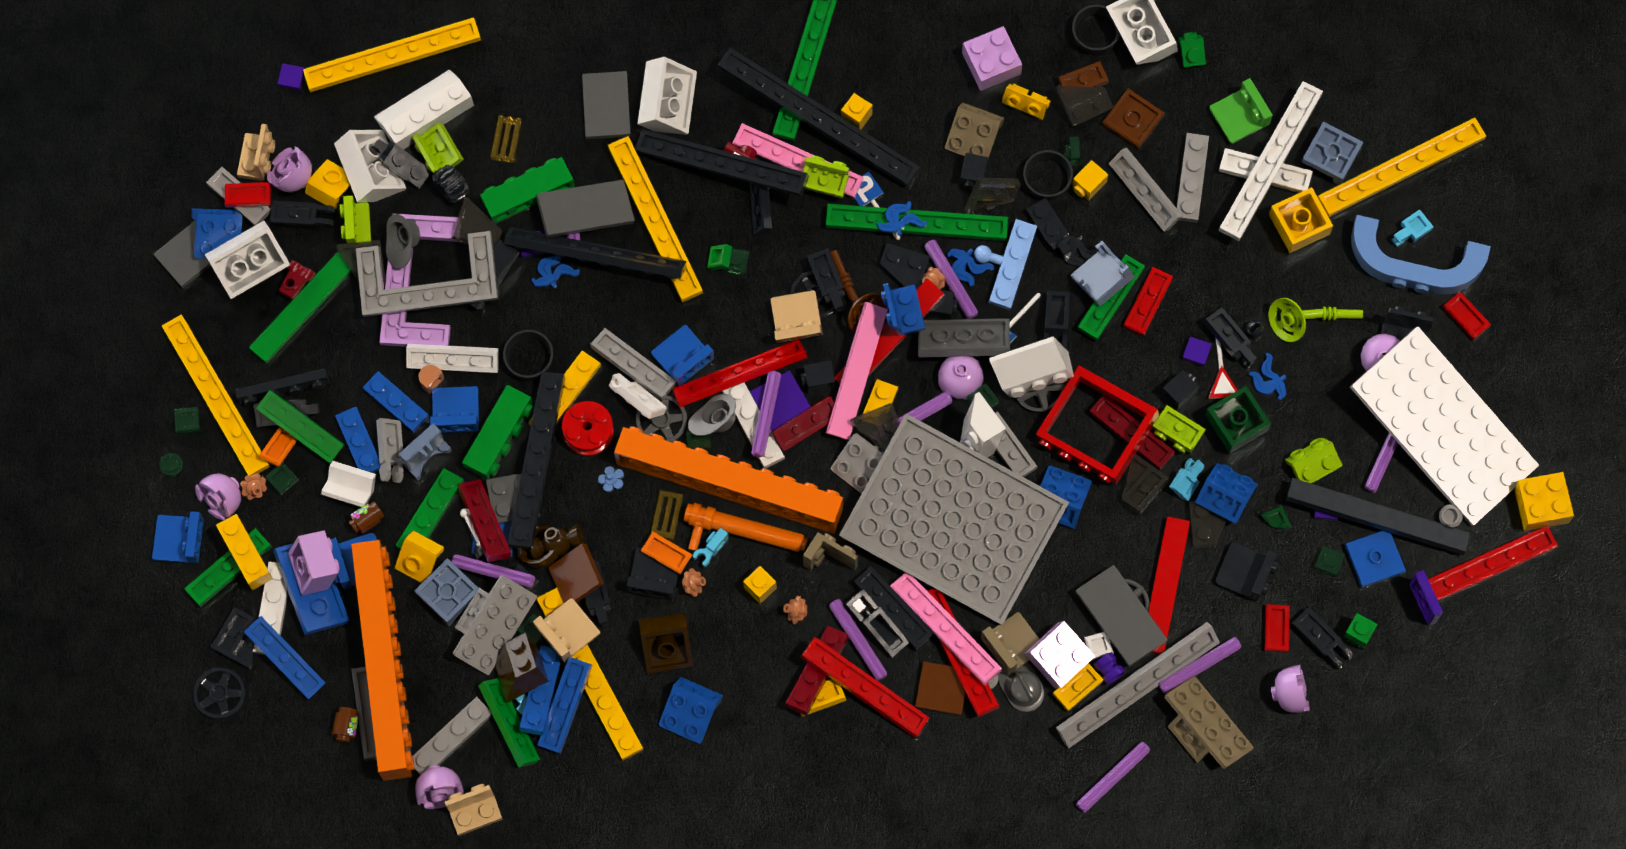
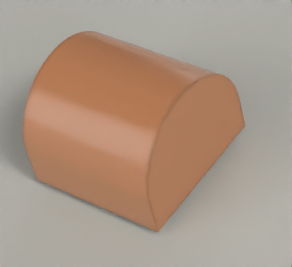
M427 365L419 372L421 386L428 394H431L433 388H437L444 379L442 371L434 365Z

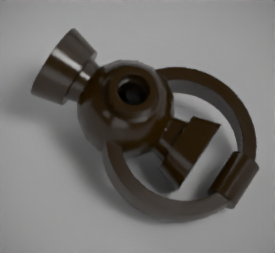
M579 524L571 527L568 532L562 528L537 526L535 536L544 534L543 540L534 538L533 547L530 551L535 560L527 559V549L517 548L518 559L534 568L547 566L554 562L558 556L566 555L571 544L573 546L585 544L582 529ZM545 551L548 553V554L545 555L544 557L540 558L541 556L544 555V552H545Z

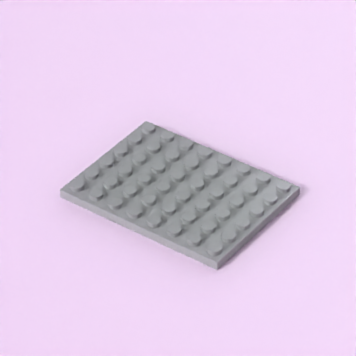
M905 414L839 536L1003 625L1069 502L914 417Z

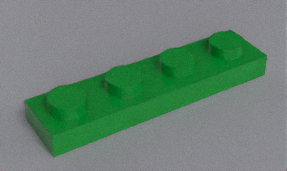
M1126 254L1121 262L1130 268L1134 278L1103 305L1099 306L1094 302L1078 326L1077 330L1095 341L1099 339L1145 268V265Z
M272 390L268 391L256 408L329 463L333 461L345 445Z
M443 468L397 542L396 547L401 550L405 538L412 531L429 539L457 494L459 483L464 482L463 478Z
M256 528L248 534L260 556L271 548V545ZM229 550L184 589L202 607L242 571Z
M499 678L483 681L478 686L518 767L537 763L540 758L528 734L520 732L521 719L512 701L507 702L505 700Z

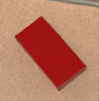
M271 183L225 184L226 208L271 206Z
M1461 292L1456 294L1442 307L1473 341L1491 326L1487 319Z
M1266 604L1265 652L1288 653L1290 605Z

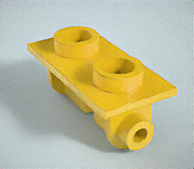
M1015 83L1014 85L1009 84L1006 87L1002 103L1043 120L1045 111L1051 102L1047 100L1046 96L1044 97L1035 92L1029 96L1027 95L1029 90Z

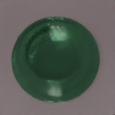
M168 453L161 458L159 466L165 475L174 476L181 471L183 462L179 455Z

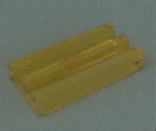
M499 115L491 153L492 160L514 162L522 122L521 118H505ZM503 123H506L501 153L497 155ZM511 124L515 125L512 138L510 154L508 157L505 156Z
M660 490L651 534L655 532L663 538L674 540L683 494ZM665 496L668 497L662 529L658 531L657 528ZM673 498H676L677 501L669 533L666 530Z

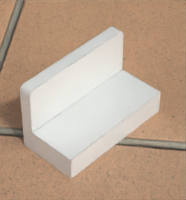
M332 461L329 466L328 480L321 494L363 507L374 492L376 474Z

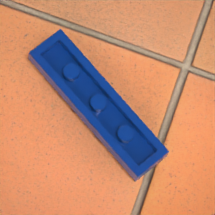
M262 616L244 631L308 699L326 683Z
M541 645L539 653L548 682L529 691L520 724V732L543 736L562 659L552 647Z
M572 657L568 658L548 714L543 736H540L538 746L558 753L562 752L592 664Z

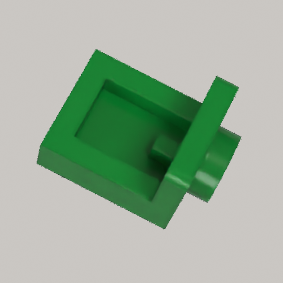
M1197 32L1184 33V37H1179L1182 66L1206 65L1203 37L1197 35Z

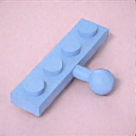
M1016 219L1004 256L992 253L990 248L984 245L978 246L975 249L974 258L977 262L987 263L990 261L1000 265L988 302L989 304L1007 310L1011 309L1037 229L1036 225Z

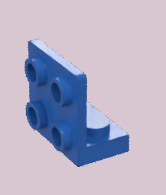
M192 208L191 217L196 221L194 257L207 259L206 253L240 235L243 215L237 210Z
M888 283L883 284L884 291H881L884 305L886 304L887 309L890 311L886 313V317L892 331H896L899 336L926 330L915 284L892 290Z
M687 325L682 326L651 351L652 356L670 377L676 381L678 386L685 383L714 360L713 349L708 344L704 346Z
M477 386L433 388V417H430V426L434 423L441 433L479 431V391Z
M1217 463L1206 479L1195 503L1236 524L1258 484L1253 482L1250 477L1234 472L1231 467Z
M1048 466L1040 487L1069 502L1058 523L1075 529L1092 481L1062 469Z
M190 511V517L158 515L152 559L155 561L199 564L204 518L200 512Z
M680 677L673 685L659 726L700 744L704 739L714 710L720 704L723 695Z

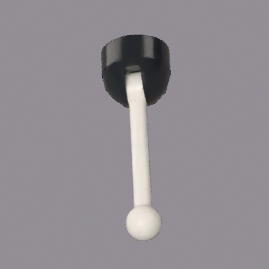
M462 509L460 515L465 518L477 542L474 547L475 556L479 561L486 560L466 509Z

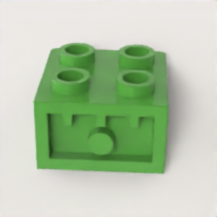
M1250 78L1242 82L1239 91L1210 105L1209 108L1230 144L1270 125L1273 116Z

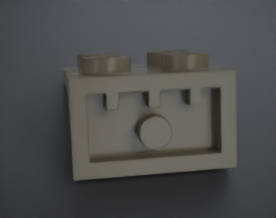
M962 103L957 109L945 149L963 156L966 153L989 158L1004 117Z
M818 532L803 555V566L812 571L814 566L819 567L825 557L823 553H826L855 570L857 568L858 556L855 555L856 551L847 545L842 547L835 543L836 539L827 533L822 535Z
M1019 612L1005 620L1003 625L1000 624L994 629L989 626L982 631L981 635L984 644L1008 675L1030 661L1024 653L1040 640Z

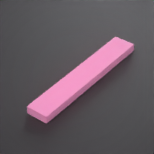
M743 123L733 141V144L738 148L742 145L751 146L757 151V156L779 166L801 172L804 170L805 157L811 158L815 156ZM850 171L844 195L854 199L864 177Z
M864 302L827 427V434L844 440L850 439L888 309Z
M906 572L890 586L984 686L1002 671V668L912 575Z

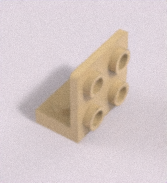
M267 124L261 125L260 135L245 133L237 171L238 178L265 181L268 169L271 170L269 157L270 153H274L275 140L272 139V132L269 131Z
M815 291L771 298L776 329L774 333L778 343L823 335Z
M572 598L544 620L539 616L533 621L537 630L564 663L569 657L575 655L600 635L597 627Z
M480 784L471 788V792L462 794V792L455 793L448 797L449 800L445 801L458 836L503 820L490 785Z

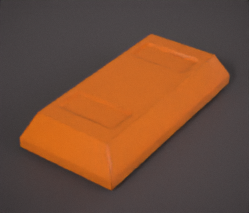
M279 427L259 455V458L279 467L298 439Z
M652 532L641 549V552L681 574L692 557L691 553L655 532Z

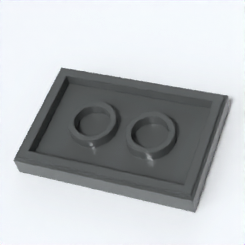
M627 71L582 74L586 139L631 137Z
M196 221L154 253L156 259L182 288L211 266L208 259L194 257Z

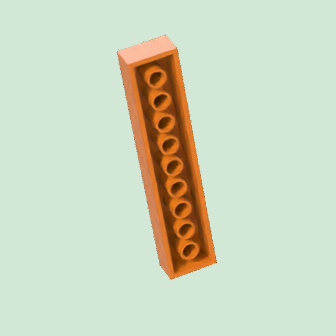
M623 427L614 451L616 463L619 466L835 534L843 511V497L836 491L827 490L825 492L819 490L816 485L811 483L803 485L797 483L794 478L789 476L781 478L775 476L772 471L767 469L756 470L752 468V465L745 462L734 463L724 455L712 456L702 448H695V450L687 448L686 444L680 441H673V443L665 441V438L658 434H651L650 436L644 434L642 430L636 427H630L629 429Z
M380 540L354 543L351 545L378 772L383 781L412 777L411 770L415 769V764L411 751H408V747H412V739L408 728L405 726V724H409L408 710L403 705V701H407L405 687L400 682V679L404 678L402 664L397 659V656H401V648L397 636L395 637V633H398L397 620L394 614H392V611H396L392 592L389 591V589L393 588V582L389 569L386 568V566H390L389 553L386 550V546L382 547Z

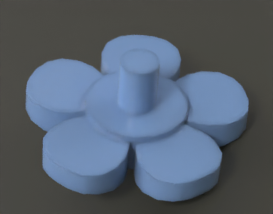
M611 466L606 467L604 471L606 475L602 474L598 477L599 483L604 485L603 489L606 492H611L614 487L616 489L622 488L623 482L620 479L624 477L623 471L621 469L615 471Z

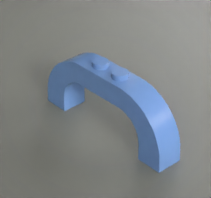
M1357 215L1352 229L1351 244L1353 253L1360 266L1368 274L1380 281L1391 283L1396 288L1403 289L1408 287L1421 294H1427L1428 292L1452 294L1470 286L1481 274L1491 247L1468 241L1462 262L1452 269L1440 270L1386 256L1379 249L1376 242V232L1379 223L1377 219Z

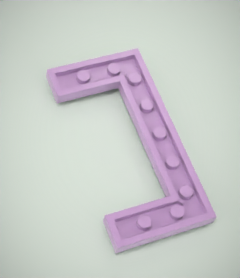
M400 214L406 219H415L420 231V240L459 242L461 219L459 217ZM413 249L411 259L404 268H395L388 260L385 290L409 287ZM407 311L382 314L380 345L407 347V344L449 346L450 325L406 322Z

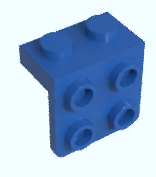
M369 533L342 543H338L336 538L331 539L332 554L339 563V572L335 581L336 584L341 583L344 590L356 586L351 544L377 540L375 534Z

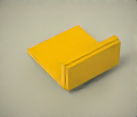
M327 159L310 177L306 184L305 194L326 206H333L337 209L339 197L350 186L344 168Z
M412 531L403 542L395 569L423 583L431 575L435 561L444 551V547Z

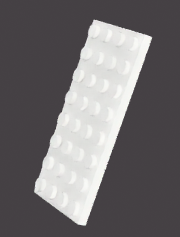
M1419 327L1414 328L1350 386L1353 392L1449 502L1462 512L1463 518L1470 526L1475 525L1511 492L1518 480L1525 479L1539 466Z

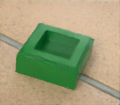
M728 244L712 246L710 248L707 268L711 270L729 268L732 246Z

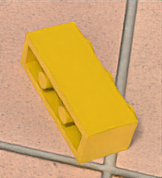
M237 514L216 525L252 590L273 579Z

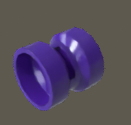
M1113 652L1103 656L1093 664L1095 669L1103 674L1102 679L1106 685L1114 682L1126 672L1121 665H1117Z

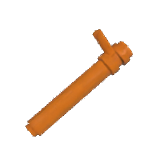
M688 503L684 515V521L694 526L688 549L695 551L698 549L703 529L719 530L722 528L730 534L800 552V550L805 551L808 538L804 537L803 534L716 511V508L709 506L704 508L698 503H694V505Z

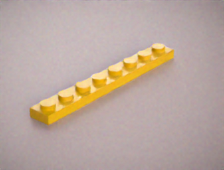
M470 18L303 69L309 90L313 92L481 41L475 19Z
M1473 118L1319 195L1318 199L1326 214L1330 217L1484 140L1486 135L1476 118Z
M629 136L609 144L608 148L659 255L686 261V269L681 279H671L681 301L685 302L703 294V290Z
M182 314L162 325L247 474L252 476L269 468L268 462L259 458L261 454L260 448Z
M557 588L536 598L546 617L564 604ZM586 645L573 655L572 658L592 664L584 689L621 759L625 760L642 751L643 747L589 646Z

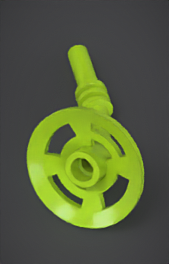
M1279 298L1270 306L1269 322L1279 338L1287 342H1295L1302 338L1305 333V319L1322 318V320H1326L1327 318L1331 320L1332 318L1333 321L1336 318L1362 319L1363 310L1336 309V307H1333V309L1331 307H1328V309L1323 307L1322 309L1301 310L1299 305L1293 300ZM1278 307L1282 310L1280 321L1277 320ZM1300 320L1302 321L1301 330L1299 328ZM1283 328L1289 332H1294V335L1286 333Z

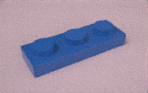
M379 371L363 386V390L413 433L429 418V415Z
M357 407L335 415L358 469L371 473L378 472L381 466L379 457Z

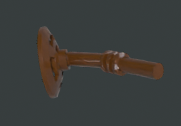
M833 250L830 252L845 293L853 305L849 312L848 324L852 332L856 333L864 303H861L863 300L872 298L868 303L879 304L880 307L885 309L887 307L883 303L882 296L869 293L860 298L857 296L852 287L854 284L851 282L850 274L846 272L838 250Z

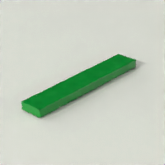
M340 249L256 339L249 349L267 364L357 267V262Z

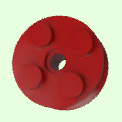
M592 401L579 402L570 407L563 417L562 430L564 440L567 446L575 453L592 456L601 453L610 445L614 433L612 418L608 410L601 404Z

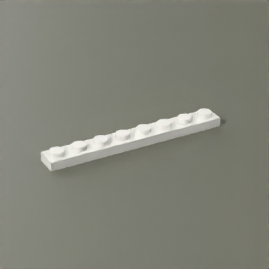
M1304 81L1301 83L1220 226V232L1240 241L1323 93L1322 90Z

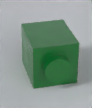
M1357 613L1343 639L1363 650L1378 624Z

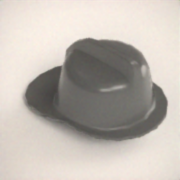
M393 214L387 221L386 254L393 267L404 268L411 259L412 249L420 241V231L415 219H406L400 214Z
M719 394L711 398L690 418L688 422L690 432L697 436H705L716 432H725L730 429L736 417V402L734 398L728 394Z
M1029 663L1024 664L1010 675L1003 668L998 674L999 684L1014 708L1019 711L1029 712L1041 705L1044 699V689Z

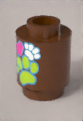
M375 502L367 503L349 515L352 519L349 521V524L356 533L360 531L364 534L380 523V519L384 515Z
M339 707V711L335 714L332 736L336 737V741L349 743L350 740L355 739L359 718L356 709Z

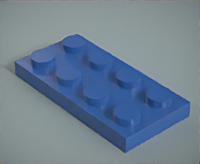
M293 544L275 548L273 553L304 635L348 624L350 620L335 580L328 590L301 595L288 555Z

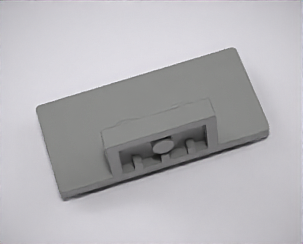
M855 433L831 466V470L862 494L887 447L882 443L873 446L859 434Z
M500 575L490 593L479 588L455 626L464 635L453 651V655L489 675L496 665L504 644L512 639L535 602L537 595L504 575Z

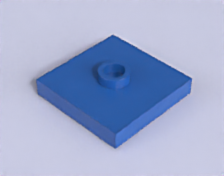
M1381 531L1345 544L1362 588L1406 572L1393 537L1389 532Z

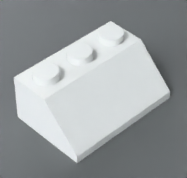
M1118 0L1106 7L1136 64L1156 62L1178 51L1177 43L1154 0Z
M666 57L647 61L638 124L656 132L688 134L697 71Z
M349 130L334 143L357 202H375L406 189L403 179L384 166L379 159L381 154L371 148L378 139L388 144L383 130Z
M1054 337L989 358L1002 390L1010 398L1021 397L1026 392L1032 390H1042L1047 385L1053 383H1063L1068 378L1074 376L1069 352Z
M978 392L975 394L965 416L960 443L988 458L995 453L1006 428L981 393Z

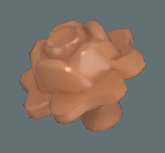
M929 267L928 272L923 276L922 283L928 278L941 290L945 286V276L940 272L939 268Z
M258 473L252 476H245V481L240 483L242 487L241 494L247 496L249 500L261 498L262 492L267 490L265 485L266 478L260 477Z
M691 568L689 572L684 573V578L682 579L683 588L687 594H691L693 597L702 593V586L706 584V580L704 577H701L700 572H696Z
M801 596L790 599L789 604H785L783 608L784 612L788 613V620L792 621L793 624L802 621L808 613L805 599H801Z

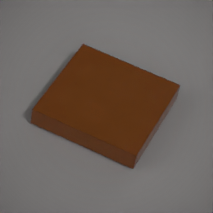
M1128 88L1104 119L1102 125L1139 150L1165 113Z
M580 544L548 567L563 603L570 598L578 603L604 584L587 544Z
M923 661L915 708L961 716L965 691L953 667Z

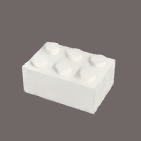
M265 221L205 254L231 299L290 265Z

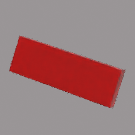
M1152 267L1123 325L1124 328L1144 337L1173 276Z

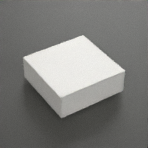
M1104 632L1084 638L1087 648L1095 656L1091 661L1100 659L1113 652L1110 640Z

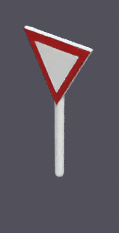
M1217 339L1219 372L1208 399L1226 398L1238 391L1223 367L1221 343Z

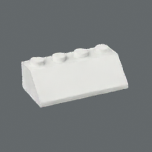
M448 70L377 114L374 118L389 140L404 150L415 143L412 137L415 134H424L438 122L444 125L474 106L470 93L460 79L452 71Z

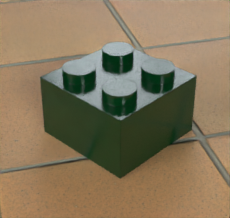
M1247 386L1207 408L1205 414L1206 419L1229 454L1268 432L1271 422Z

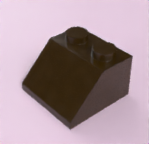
M685 613L639 620L647 674L693 666Z
M526 633L504 644L495 667L505 700L510 702L548 682L539 649Z

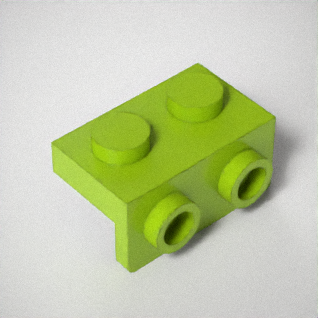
M436 123L422 135L415 134L412 136L415 141V148L423 155L426 160L425 165L432 173H436L439 168L445 165L455 167L464 160L443 123Z
M819 156L805 157L803 172L809 175L805 189L843 199L850 176V170L846 167V164L838 161H833V163L825 162V159Z
M343 196L344 204H340L341 218H345V225L341 226L342 239H346L349 248L371 246L369 203H355L353 196Z
M1166 405L1157 421L1152 425L1155 436L1163 441L1166 439L1174 443L1173 447L1182 453L1187 451L1190 454L1206 431V429Z
M1325 438L1313 440L1310 446L1293 451L1290 457L1285 459L1286 463L1292 467L1296 478L1308 483H1313L1343 466L1333 443Z

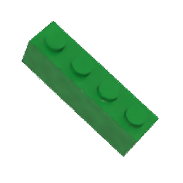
M560 157L558 159H549L541 167L530 168L517 178L510 177L502 185L497 187L491 186L485 189L480 196L494 225L537 205V193L574 188L575 185L563 158Z
M509 385L505 387L462 462L464 469L485 480L490 479L491 475L494 477L500 468L499 461L502 456H507L511 449L510 442L513 437H518L523 427L521 423L533 411L534 406L530 396Z

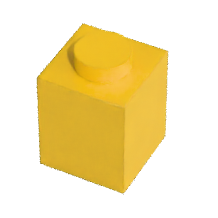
M853 93L841 110V118L860 130L872 116V104Z
M1091 160L1073 178V190L1079 197H1085L1089 201L1107 183L1108 174Z
M761 566L743 581L744 589L759 604L777 589L776 581Z

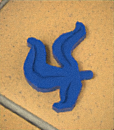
M908 201L907 204L891 205L885 214L889 223L881 224L879 222L878 227L881 232L893 233L896 231L897 235L901 236L902 232L900 229H903L907 224L923 228L927 225V221L923 222L918 216L910 213L906 214L899 221V214L909 212L911 209V202Z
M951 249L948 257L953 255L955 258H958L952 266L953 271L959 280L969 282L970 286L974 285L975 279L974 276L966 272L967 263L974 274L984 273L987 269L994 270V266L991 263L976 264L974 258L970 256L973 249H969L967 252Z
M546 257L539 262L537 268L542 277L537 280L532 278V283L535 287H547L551 284L553 288H556L555 281L561 275L576 277L580 274V269L573 270L568 265L560 264L552 274L551 267L559 264L562 257Z
M1266 353V360L1262 364L1261 373L1271 380L1263 381L1258 372H1250L1249 376L1253 377L1254 387L1257 392L1269 395L1276 390L1279 395L1277 400H1281L1286 396L1283 380L1287 377L1286 375L1279 377L1271 371L1273 357L1271 354Z

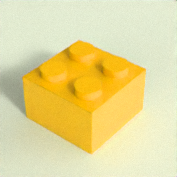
M1312 187L1271 206L1269 216L1289 253L1320 240L1331 233L1333 225Z
M1563 472L1521 479L1516 482L1514 492L1524 531L1543 528L1547 525L1550 527L1567 524L1574 517Z

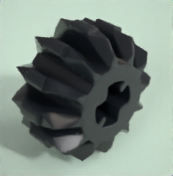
M451 165L439 168L432 175L436 188L450 203L461 201L469 193V187L465 179Z

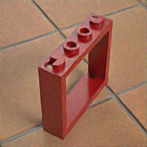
M1078 366L1073 374L1074 376L1067 383L1036 433L1038 441H1040L1039 444L1044 446L1045 449L1051 450L1052 448L1058 451V455L1064 460L1070 462L1072 459L1079 463L1078 467L1088 473L1093 471L1098 474V478L1103 482H1112L1117 485L1151 430L1153 423L1159 417V412L1155 407L1087 369ZM1079 382L1103 395L1105 394L1110 399L1144 417L1113 470L1048 434Z

